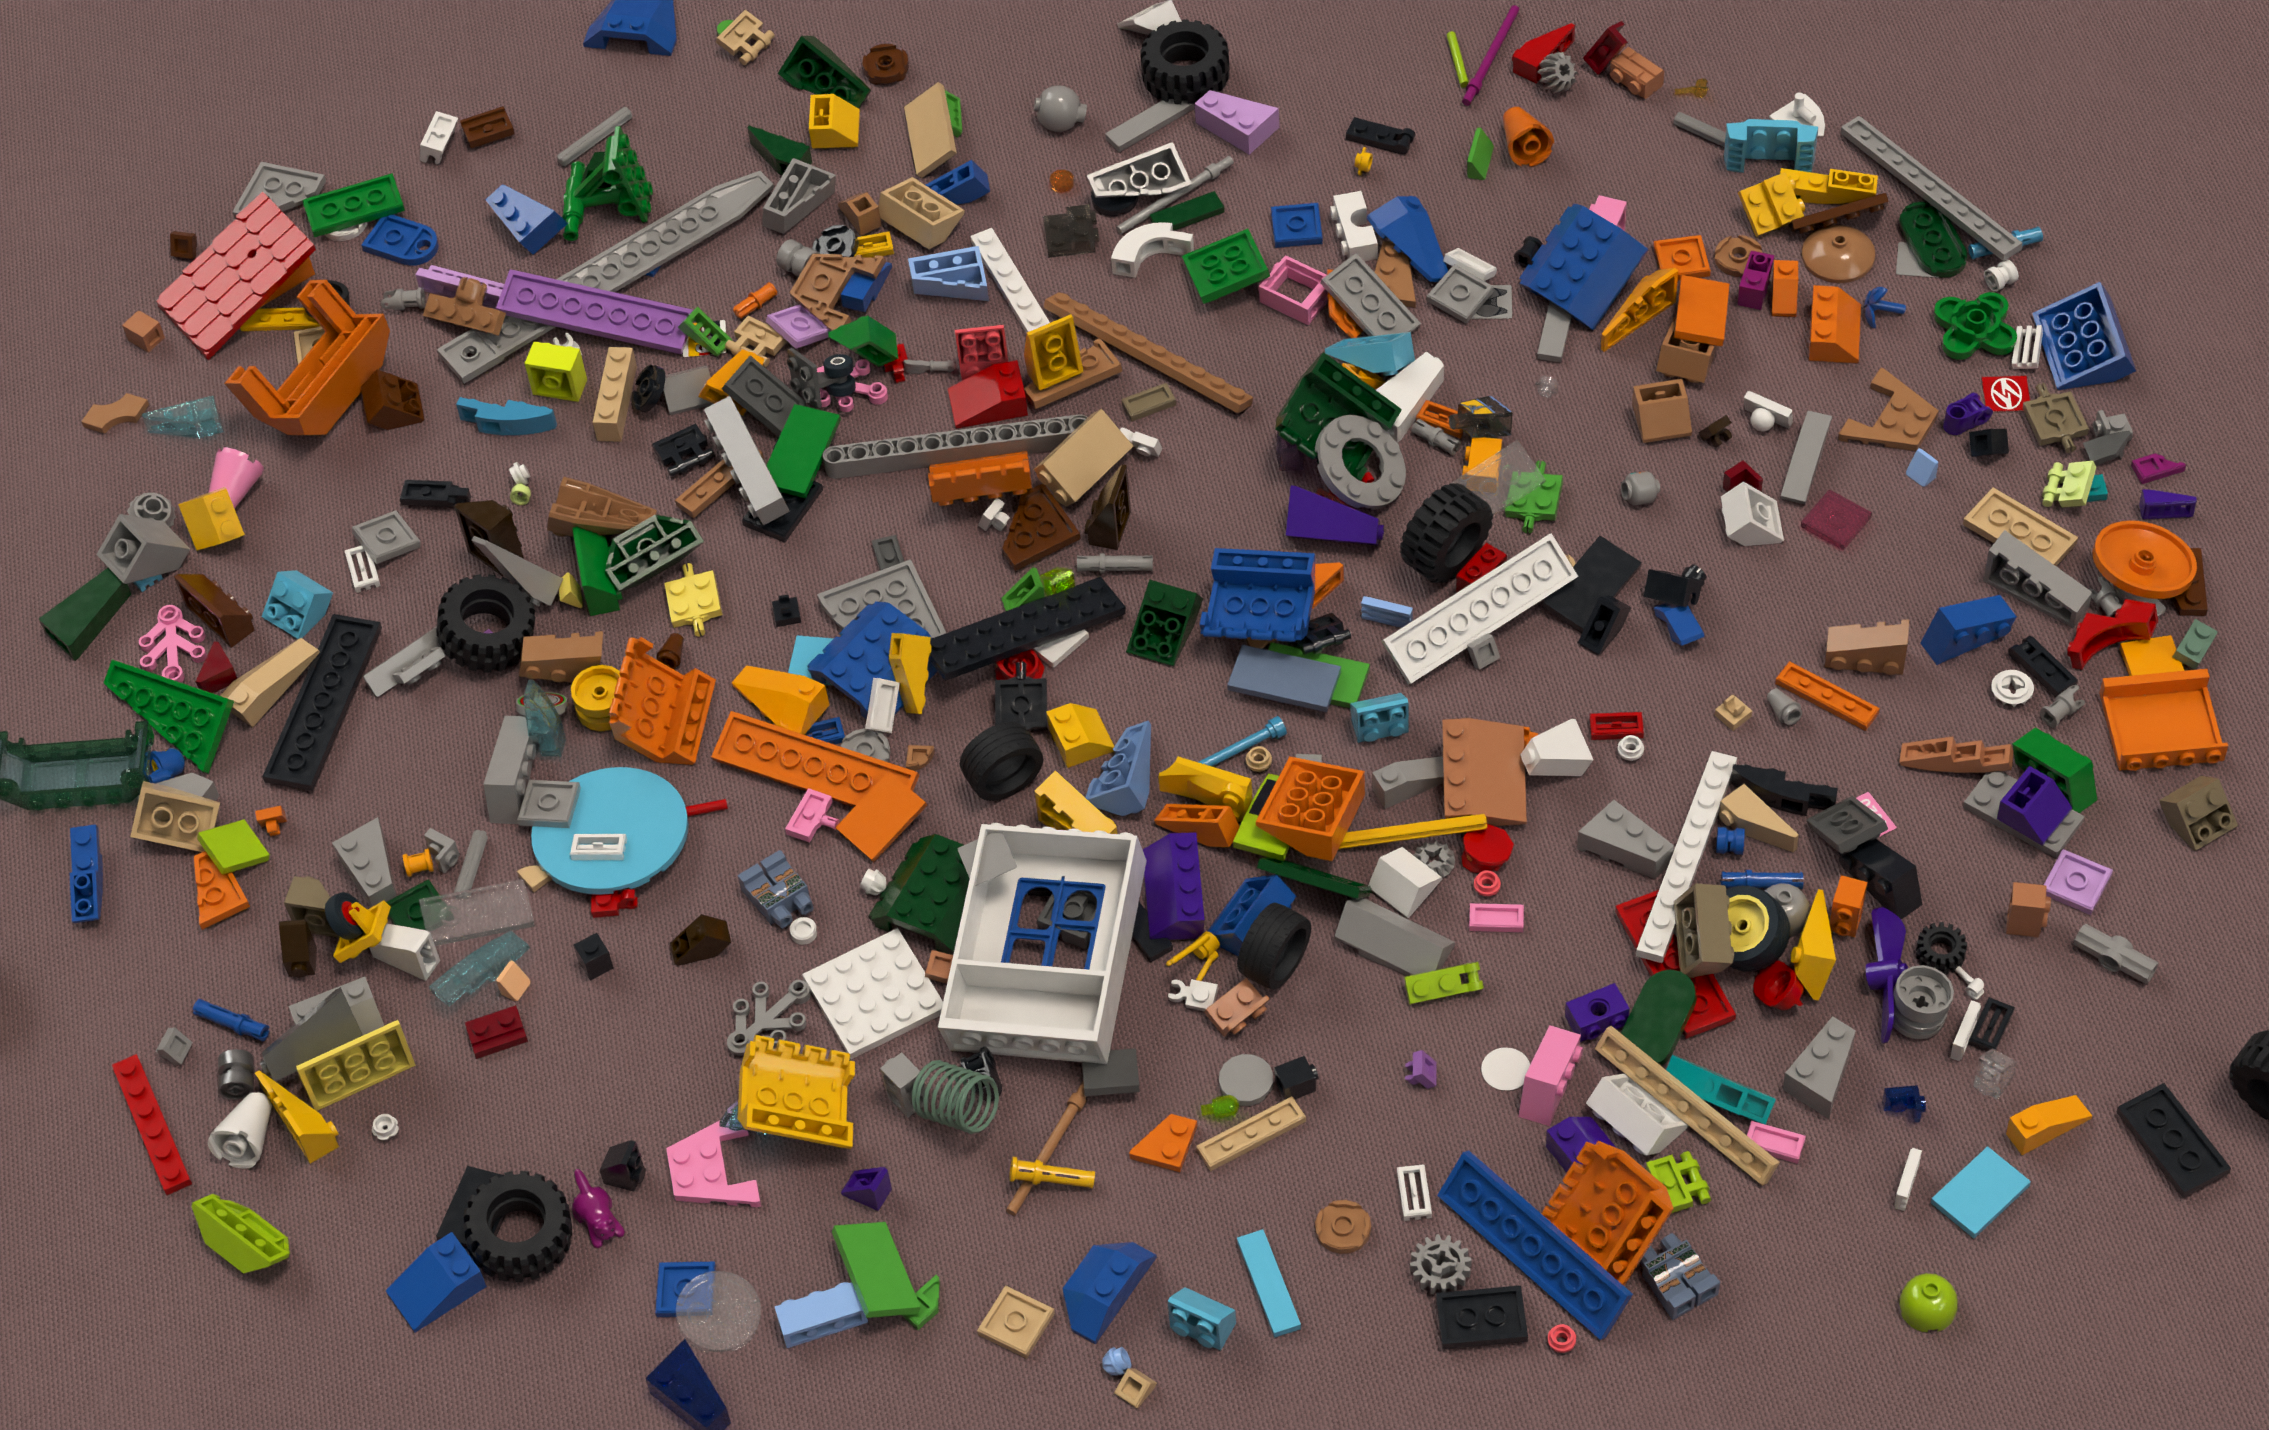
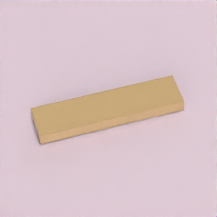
M1291 1096L1197 1145L1196 1149L1211 1172L1306 1122V1116Z

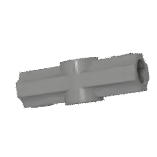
M2088 924L2080 928L2074 939L2073 945L2097 957L2100 964L2107 970L2112 972L2121 970L2145 984L2149 983L2159 964L2155 960L2134 950L2132 944L2126 938L2117 935L2110 937Z

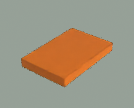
M888 771L835 828L871 861L875 862L925 809L927 803L893 773Z

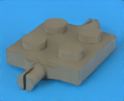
M2041 383L2037 384L2035 388L2040 397L2023 402L2022 409L2039 445L2062 442L2066 453L2074 452L2076 446L2072 438L2088 435L2089 428L2071 391L2051 394L2045 383H2042V385Z

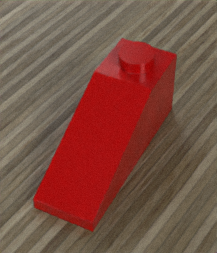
M1570 23L1527 41L1512 56L1513 73L1537 83L1542 78L1537 73L1541 69L1539 63L1547 55L1558 52L1564 53L1575 41V25Z

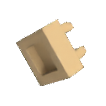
M1731 695L1723 704L1715 709V716L1734 731L1752 717V710L1736 696Z

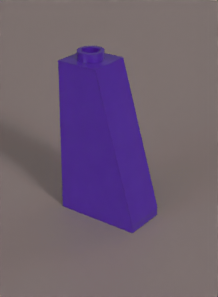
M1292 485L1290 487L1286 527L1287 537L1378 545V540H1383L1384 525H1380L1378 518Z

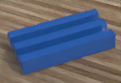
M840 717L815 722L806 732V734L812 733L807 736L834 745L842 743L845 737Z

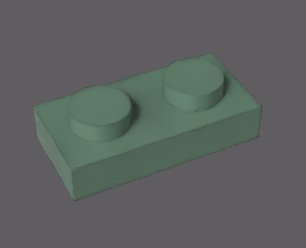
M2195 619L2172 657L2196 670L2218 631Z

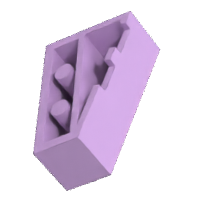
M1209 90L1195 103V118L1198 125L1249 155L1279 128V108L1212 90Z

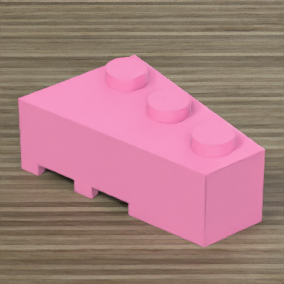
M1549 1025L1525 1075L1518 1117L1547 1126L1551 1125L1560 1099L1565 1093L1568 1079L1571 1080L1573 1076L1574 1063H1579L1582 1056L1583 1047L1579 1046L1580 1034Z

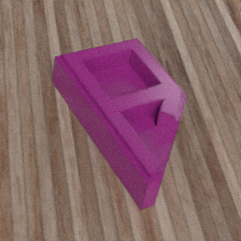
M2156 453L2132 460L2131 463L2132 469L2142 484L2184 472L2186 468L2185 463H2175L2166 460L2165 456Z

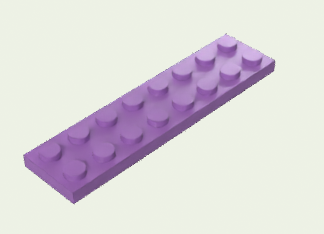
M511 269L496 306V310L505 312L506 316L677 354L683 353L688 338L678 326L693 311L688 308Z

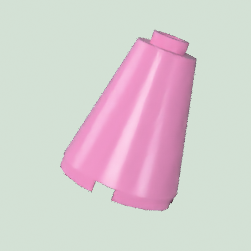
M224 447L221 451L219 448L215 457L209 492L226 487L235 509L262 475L264 467L257 460L254 463L247 460L249 455L227 447Z

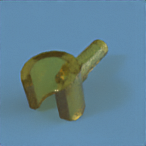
M1703 78L1698 79L1695 86L1675 89V95L1694 93L1697 97L1702 98L1707 94L1708 87L1706 86L1708 81Z

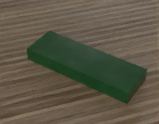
M1213 191L1150 214V221L1152 223H1172L1173 231L1224 213L1225 209L1218 195Z

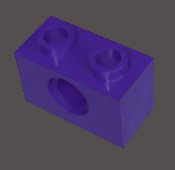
M1613 983L1566 1002L1565 1018L1573 1032L1581 1035L1580 1042L1599 1037L1610 1026L1616 1030L1622 1028L1629 1017L1630 1008L1616 984ZM1600 1013L1602 1014V1016H1596L1594 1014Z

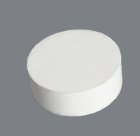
M807 917L794 920L790 925L792 940L801 945L813 942L817 936L815 922Z

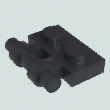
M696 423L652 444L654 452L664 466L672 462L674 463L673 466L667 468L670 477L677 474L683 475L688 472V469L696 465L702 466L708 463L707 460L715 457L712 448L702 451V448L708 446L707 439ZM691 453L694 454V456H692V457H690V458H688V459H686V460H684V461L682 460L683 457H685V456H687V455H689V454H691Z
M1329 613L1310 620L1307 635L1302 640H1296L1293 643L1297 647H1301L1304 655L1309 653L1317 654L1328 646L1334 645L1336 647L1342 645L1343 641L1351 639V633L1349 629L1344 630L1343 622L1333 613Z

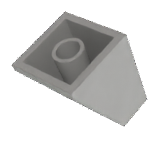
M119 514L96 555L123 583L128 584L178 570L189 553L190 548L164 521Z

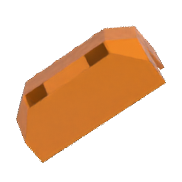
M310 280L296 298L326 332L280 388L276 390L255 366H249L246 371L242 366H238L224 383L254 418L287 435H326L362 391L361 386L377 369L379 370L382 367L390 334L384 314H355L327 280Z

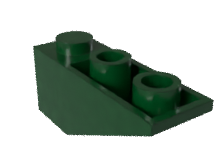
M750 125L747 127L750 144L779 175L784 174L793 158L810 165L812 164L810 146L767 132L761 128L758 129Z

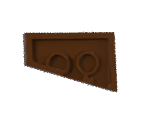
M2190 548L2197 562L2195 577L2185 592L2171 597L2180 616H2206L2208 608L2201 548Z

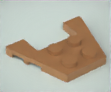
M812 254L792 287L790 295L831 331L835 330L839 326L849 324L852 321L849 315L833 310L851 276L857 272L876 279L886 260L883 256L875 255V258H863L862 255L842 257L841 254Z
M1880 368L1871 382L1870 389L1892 398L1873 427L1848 418L1839 432L1838 440L1847 442L1848 439L1860 440L1866 445L1869 442L1885 444V447L1917 451L1938 418L1939 410L1887 370Z

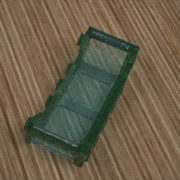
M136 721V733L132 734L131 730H126L125 738L27 745L24 737L19 738L18 743H12L8 740V731L0 732V800L26 810L37 811L49 808L65 809L76 806L92 807L103 804L118 805L120 803H130L140 795L143 781L150 782L148 773L151 746L154 744V733L149 721Z

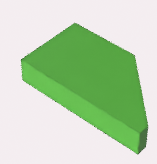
M937 1275L915 1293L921 1306L919 1313L902 1315L917 1330L939 1312L940 1280Z

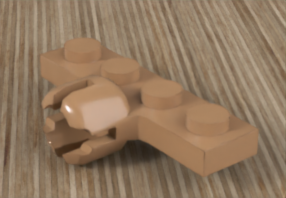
M462 277L454 298L430 293L423 316L499 336L506 313L482 305L487 292V285L485 283L481 285L476 279Z

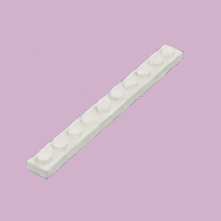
M1714 751L1711 752L1636 950L1637 957L1663 963L1676 926L1674 901L1692 885L1719 813L1720 801L1725 797L1731 781L1733 764H1737V757Z

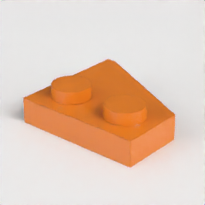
M1170 1114L1130 1150V1159L1181 1172L1198 1126L1197 1121Z

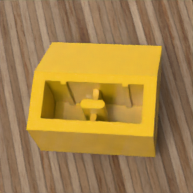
M835 94L811 95L809 134L812 148L858 147L860 109Z

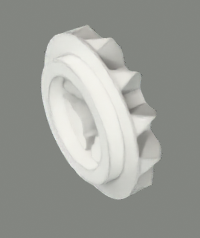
M2005 670L1993 678L1991 691L1994 693V698L2001 700L2003 705L2008 703L2015 707L2020 703L2025 705L2027 700L2032 698L2034 685L2025 673L2017 670ZM2010 683H2012L2016 690L2015 694H2012L2010 689H2008Z

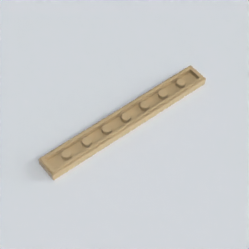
M1614 1027L1606 1028L1595 1048L1596 1051L1762 1186L1768 1183L1780 1163Z

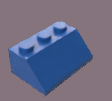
M1277 874L1246 878L1208 929V932L1218 939L1221 948L1238 956L1248 930L1262 910L1272 903H1278L1291 909V904L1297 896Z

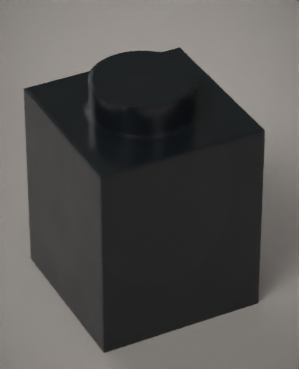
M598 933L573 944L578 962L590 981L614 969L609 951Z
M1305 1056L1274 1067L1275 1082L1284 1100L1291 1096L1295 1100L1316 1091V1080L1319 1079L1318 1073L1313 1064L1309 1065Z

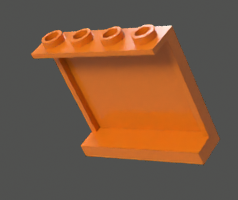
M2208 669L2103 678L2099 694L2119 771H2136L2142 768L2153 767L2164 768L2174 765L2189 766L2196 763H2217L2225 760L2228 743H2222L2207 688L2210 678Z

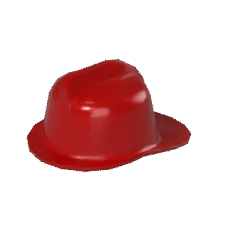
M1775 961L1771 966L1760 970L1755 978L1753 988L1755 995L1767 1006H1773L1783 1011L1789 1010L1795 1004L1798 1006L1803 1005L1800 998L1804 986L1795 971L1781 961Z

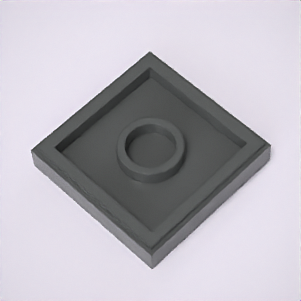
M1136 1048L1110 1050L1107 1064L1082 1062L1085 1096L1140 1092Z

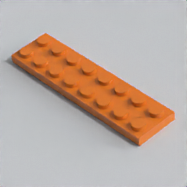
M730 711L711 756L714 761L807 791L809 788L832 796V800L855 807L888 771L893 773L912 791L920 776L916 771L734 711Z

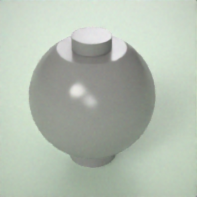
M1055 85L1045 89L1040 94V98H1035L1033 111L1037 112V119L1041 125L1053 132L1070 130L1076 122L1084 123L1087 104L1080 103L1079 96L1069 87Z

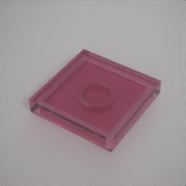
M1829 489L1801 521V527L1844 551L1871 519L1872 512Z

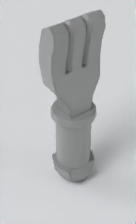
M907 359L904 360V371L910 374H921L926 370H930V372H952L956 369V364L951 360L914 361Z

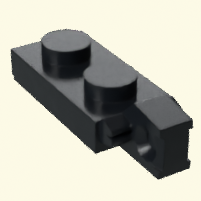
M405 480L400 496L401 505L453 507L455 504L471 501L469 488H459L458 485H453L452 481Z

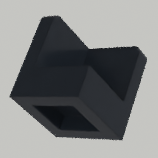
M1986 429L1969 432L1971 457L2009 453L2007 429Z

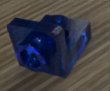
M1918 1085L1884 1088L1882 1098L1884 1111L1903 1112L1907 1109H1912L1914 1123L1920 1122L1922 1112H1926V1102L1924 1095L1920 1096Z

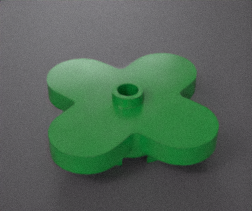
M1987 292L1981 294L1975 301L1966 302V299L1961 300L1956 297L1940 299L1935 304L1934 319L1939 325L1948 329L1942 341L1944 353L1953 359H1966L1972 356L1978 348H1983L1996 355H2005L2012 352L2017 342V333L2011 326L2002 322L2008 313L2009 305L2006 298L1998 293Z

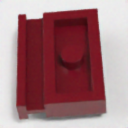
M516 1005L464 1022L476 1059L528 1042Z

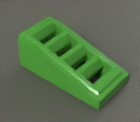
M698 306L678 326L684 334L716 357L725 349L726 342L732 340ZM701 327L705 328L703 333L699 330ZM712 333L713 336L709 340L706 336ZM719 338L721 342L716 346L714 342Z

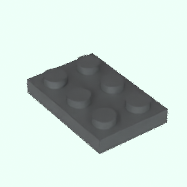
M751 355L721 388L777 436L781 434L794 404L804 406L807 403Z
M1854 796L1806 819L1809 828L1841 854L1855 850L1861 843L1876 839L1881 833L1888 830L1885 820Z

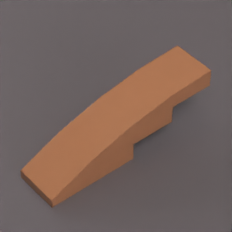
M1954 737L1902 743L1899 762L1901 766L1929 771L1954 773L2012 770L2014 751L2011 744L1985 747L1982 740L1956 744Z

